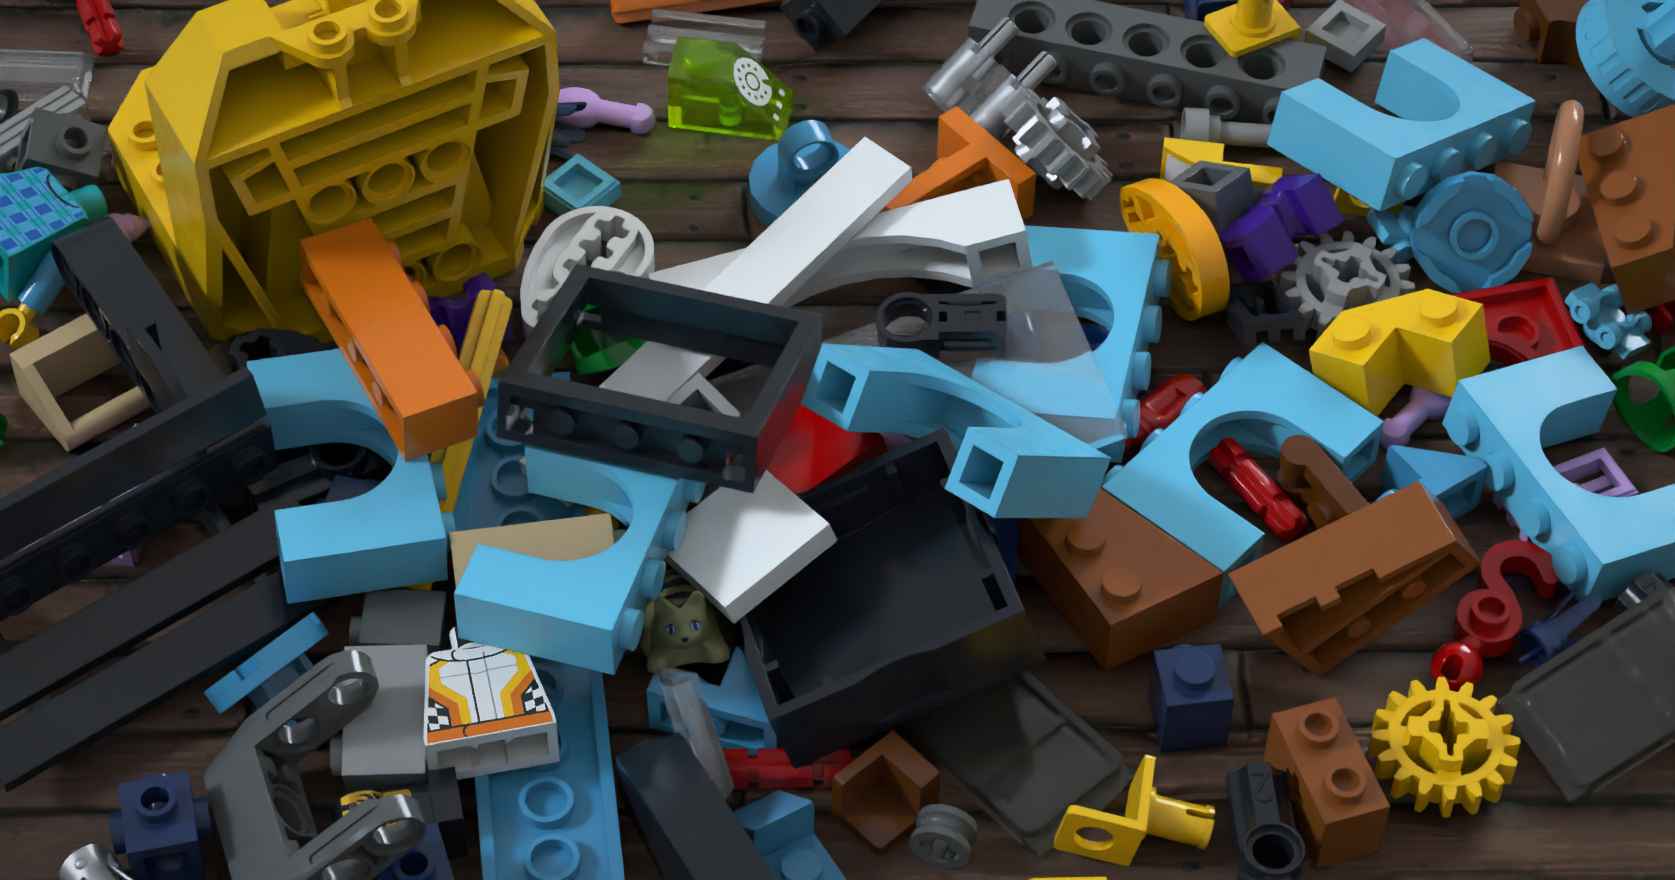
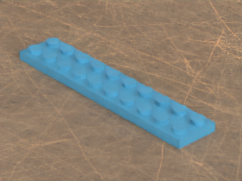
M570 371L552 373L550 376L571 381ZM500 378L492 379L478 425V436L474 439L454 508L456 531L585 516L584 505L573 503L568 508L555 498L528 492L527 476L522 473L519 463L525 456L526 444L497 437L498 381ZM529 409L523 419L533 421L534 409ZM529 655L555 713L560 762L475 777L483 880H625L603 674L599 671Z

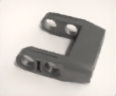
M356 650L341 651L331 654L318 662L246 718L206 769L204 783L232 880H371L424 839L427 828L419 803L412 796L403 794L389 795L379 799H365L319 835L315 827L296 764L371 707L378 691L379 683L371 658L364 652ZM348 679H358L357 681L349 685H345L342 687H334L336 684ZM308 717L300 723L284 726L291 720ZM399 820L397 823L393 825L382 827L387 823Z

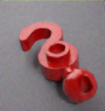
M1505 541L1494 545L1484 554L1476 580L1478 590L1467 593L1460 600L1456 609L1453 632L1457 642L1445 643L1436 650L1430 662L1431 674L1435 684L1438 677H1445L1450 691L1459 692L1466 682L1472 683L1474 688L1480 682L1484 672L1481 657H1498L1508 653L1516 645L1523 622L1522 612L1513 590L1504 580L1502 574L1507 572L1523 573L1531 578L1540 597L1550 599L1555 595L1559 578L1553 570L1552 557L1538 545L1525 541Z

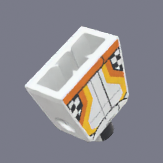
M456 625L449 634L452 649L432 652L426 657L423 738L428 771L455 766L457 780L560 762L555 713L529 655L458 638Z

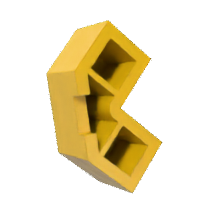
M1431 289L1341 311L1309 349L1313 375L1376 417L1404 384L1453 397L1459 380L1480 375L1491 361L1483 304Z

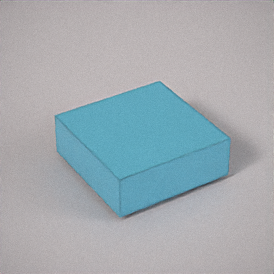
M578 153L545 178L543 191L544 205L560 216L582 207H609L621 197V182Z

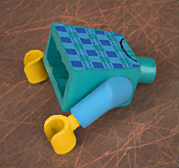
M33 167L11 173H0V293L8 303L18 299L22 302L18 309L7 308L0 311V340L7 342L10 339V347L14 351L39 338V331L31 321L37 313L42 315L46 313L66 284L52 257L50 243L91 223L106 218L108 213L105 198L95 184L67 192L48 169L42 167Z

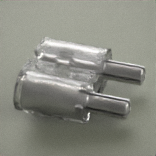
M1004 17L979 44L968 37L920 89L944 113L958 106L1000 142L1011 130L1004 122L1006 117L1000 112L1002 105L1021 86L1026 90L1029 88L1034 90L1057 66V63L1049 53L1042 51L1017 78L1005 67L999 65L993 57L1018 32L1015 23Z

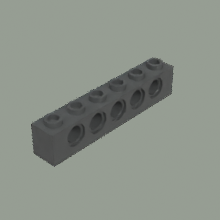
M977 0L968 25L967 42L968 51L975 43L979 44L1006 17L1015 23L1018 32L992 58L994 62L985 70L987 72L1017 77L1042 51H1045L1055 59L1057 66L1041 81L1042 83L1183 111L1184 107L1209 109L1210 115H1220L1221 119L1257 124H1273L1282 91L1317 78L1322 80L1327 46L1287 38L1234 58L1225 51L1207 30L1202 21L1095 0Z

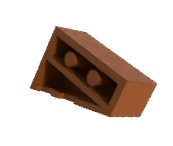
M1675 104L1584 134L1581 137L1578 155L1579 166L1607 257L1628 315L1675 300Z

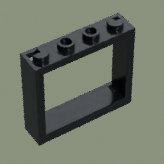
M576 264L498 381L497 437L754 493L800 406L820 352L823 315ZM587 304L602 307L601 316L584 312ZM582 327L773 368L746 419L550 377ZM529 409H534L533 421L523 419ZM730 452L743 455L742 463H745L746 466L741 467L729 464Z

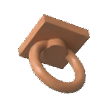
M1567 100L1560 106L1556 116L1545 169L1497 161L1493 174L1513 185L1532 210L1534 222H1531L1532 233L1530 242L1533 244L1529 259L1521 270L1600 284L1606 250L1583 176L1575 174L1583 130L1584 109L1578 101Z

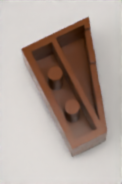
M1418 480L1228 573L1262 634L1319 678L1482 563L1445 505Z
M1099 488L1088 518H1020L1018 557L1105 672L1216 620L1223 572Z

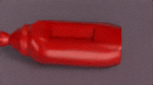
M1181 373L1170 377L1140 401V425L1137 437H1126L1124 451H1127L1130 446L1142 447L1144 441L1153 431L1158 428L1165 430L1180 416L1183 407L1193 395L1198 392L1205 394L1208 391L1204 384L1190 374Z

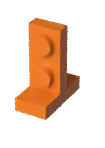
M955 106L939 116L938 160L928 170L914 177L880 211L884 212L1009 179L1022 220H1025L1033 215L1036 173L958 106Z

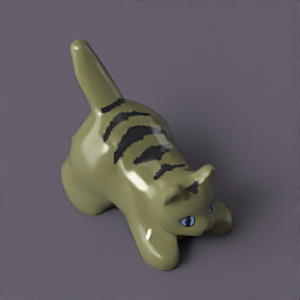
M665 561L666 570L661 592L656 600L647 599L642 610L644 612V623L639 640V648L642 655L648 657L647 670L650 673H658L689 663H720L731 658V651L727 644L736 640L737 633L734 623Z

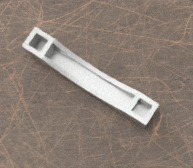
M1009 179L878 213L780 307L789 308L821 292L846 284L878 278L916 277L949 281L976 288L1033 273L1026 229ZM746 248L649 273V279L702 290Z

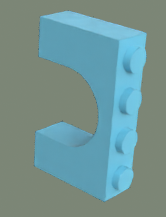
M1422 38L1389 51L1374 101L1401 118L1376 111L1317 78L1281 92L1267 145L1315 174L1320 173L1322 178L1380 212L1427 192L1449 176L1480 170L1490 164L1519 153L1528 142L1532 132V125L1529 122L1536 100L1431 41Z
M1024 225L1033 273L1004 280L1009 311L1078 316L1098 323L1109 332V335L1095 351L1077 361L1064 365L1043 367L977 362L973 380L1111 457L1110 462L1121 463L1126 437L1136 438L1138 434L1140 402L1136 400L1138 389L1147 390L1149 387L1151 354L1147 350L1149 343H1158L1160 339L1162 309L1161 306H1158L1160 297H1169L1173 277L1172 261L1163 260L1160 234Z
M1262 342L1244 359L1241 357L1233 359L1223 371L1219 381L1205 394L1198 392L1193 395L1183 407L1180 416L1165 430L1158 428L1153 431L1144 441L1139 453L1124 467L1121 465L1113 467L1103 478L1100 489L1223 572L1218 604L1219 610L1238 592L1228 573L1261 558L1265 533L1210 496L1196 481L1192 472L1201 463L1208 460L1210 450L1216 447L1222 439L1231 437L1245 451L1259 452L1279 459L1284 440L1294 435H1304L1313 439L1347 479L1353 483L1376 462L1384 421Z
M823 343L800 403L850 432L897 433L921 438L946 427L958 454L944 489L994 518H1088L1111 457L919 349Z
M1583 346L1459 380L1442 422L1451 440L1462 449L1466 456L1478 457L1488 465L1485 484L1496 493L1516 519L1521 531L1535 545H1538L1551 555L1552 566L1556 576L1562 583L1566 584L1570 591L1574 587L1578 589L1574 596L1579 602L1593 594L1600 595L1602 601L1620 596L1634 579L1650 570L1654 574L1660 573L1666 580L1675 578V484L1631 497L1599 495L1582 489L1568 481L1553 468L1543 453L1542 449L1599 432L1617 392L1616 386Z
M340 349L246 361L247 368L254 376L267 413L262 418H265L271 425L275 450L331 442L351 443L364 446L386 459L393 468L381 484L360 496L341 501L274 510L278 555L287 603L291 604L448 580L447 553L452 552L449 532L457 531L453 513H441L439 501L447 500L441 461L430 463L428 454L405 462Z
M526 444L525 458L529 493L586 505L611 513V515L625 525L627 531L614 545L605 551L587 558L571 561L542 559L478 544L454 592L458 638L615 675L625 649L634 651L639 643L644 623V612L642 610L647 599L656 600L658 598L665 577L666 564L664 560L669 550L678 551L687 523L686 509L690 502L699 503L706 483Z

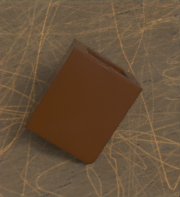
M892 730L834 776L832 784V815L873 853L882 855L917 828V816L924 806L939 804L941 772Z

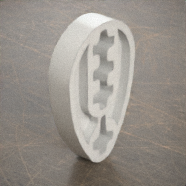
M606 206L578 208L559 216L551 222L533 247L524 268L520 298L523 336L525 340L575 265L586 266V259L593 261L591 267L621 271L628 275L649 279L648 274L655 272L654 242L645 224L626 211ZM601 240L608 241L606 246L607 258L600 257L602 254Z

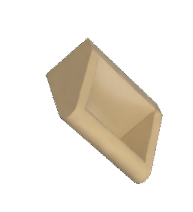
M87 314L9 354L19 394L67 452L151 407L136 386L71 422L67 420L55 397L120 363Z

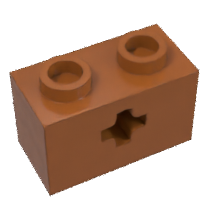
M1336 697L1272 713L1263 760L1264 762H1270L1276 769L1286 771L1295 827L1303 839L1315 869L1379 852L1390 805Z

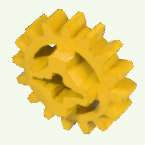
M1438 677L1435 689L1427 691L1418 680L1411 681L1407 698L1396 691H1392L1388 695L1386 708L1377 709L1368 747V755L1377 758L1374 775L1376 779L1394 778L1390 792L1394 799L1402 797L1408 792L1416 796L1414 810L1421 813L1429 802L1439 804L1442 817L1450 818L1453 805L1461 803L1471 815L1478 813L1482 797L1496 803L1500 800L1504 784L1511 785L1518 763L1516 758L1521 743L1519 737L1510 735L1514 722L1512 715L1502 714L1495 716L1493 714L1497 698L1493 695L1487 696L1480 701L1472 698V683L1466 682L1459 692L1449 690L1445 677Z

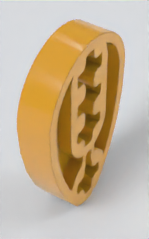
M1148 178L1122 187L1119 192V204L1128 231L1160 234L1163 260L1172 261V287L1170 295L1166 299L1176 313L1185 320L1193 321L1222 311L1226 303H1228L1230 294L1228 266L1220 239L1205 212L1189 195L1164 179Z

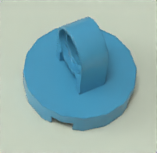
M807 120L794 124L783 133L778 143L769 146L754 160L748 176L751 210L763 225L769 227L851 149L833 140L828 127L820 121Z
M1469 171L1449 176L1428 190L1414 210L1409 231L1413 256L1432 282L1451 293L1502 286L1517 276L1531 255L1533 244L1530 242L1532 233L1531 222H1534L1532 210L1513 185L1494 174Z
M313 611L207 689L204 694L220 714L245 695H248L257 709H259L314 666L304 652L330 632ZM291 720L284 726L297 724V722L295 720Z

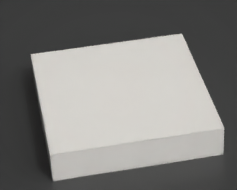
M766 470L754 493L719 487L686 513L687 523L681 546L678 551L669 550L665 561L695 589L700 591L732 623H736L838 540L826 520Z

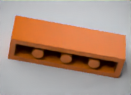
M371 217L299 240L302 286L405 462L477 437L478 408L484 406L485 403L481 383L472 369L464 371L459 363L455 342L447 326L444 324L437 326L430 315L429 301L422 285L418 281L412 283L409 281L404 272L403 259L395 241L392 238L384 240Z

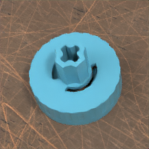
M1588 0L1580 10L1577 18L1576 43L1583 66L1598 90L1615 107L1632 118L1675 104V67L1667 66L1675 65V0Z

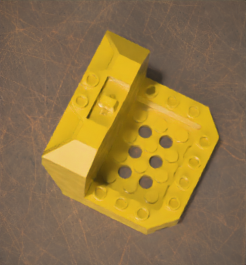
M228 0L197 11L159 62L153 67L141 70L107 130L118 180L139 216L148 220L151 228L148 229V232L210 338L226 341V339L235 335L245 334L257 328L293 330L304 335H310L319 342L327 344L335 340L302 286L299 240L371 217L384 240L392 238L397 244L403 259L405 274L411 276L413 282L418 281L428 296L447 297L464 290L462 284L483 272L493 279L517 269L524 254V239L530 226L537 225L544 210L543 191L560 93L556 31L534 0H291L269 8L265 0Z

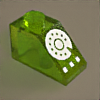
M678 36L667 74L668 125L673 128L779 141L788 128L794 102V91L737 43Z

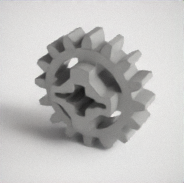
M1021 86L1002 105L1000 112L1006 117L1004 122L1017 133L1012 138L1017 144L1014 150L1024 163L1039 173L1051 187L1059 190L1064 185L1068 190L1073 188L1081 198L1087 197L1089 200H1092L1111 181L1113 175L1106 168L1108 164L1096 154L1101 149L1096 142L1099 137L1088 123L1081 120L1069 109L1064 101L1058 97H1053L1050 101L1044 97L1040 99L1032 89L1026 90Z
M1345 231L1342 241L1335 242L1329 234L1324 232L1320 234L1317 247L1304 240L1299 243L1298 253L1300 256L1290 265L1284 266L1280 276L1279 288L1305 317V331L1310 328L1317 331L1315 342L1341 311L1414 292L1415 283L1408 281L1411 268L1409 264H1395L1397 255L1395 248H1388L1382 252L1376 250V237L1373 236L1368 237L1363 244L1354 242L1352 231Z

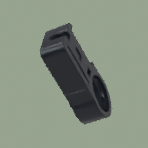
M903 292L894 294L885 299L877 310L876 329L879 346L919 349L935 359H940V351H997V358H1001L1007 351L1006 298L998 293L920 294ZM906 316L919 317L930 325L924 332L913 336L896 335L887 330V326L892 321Z

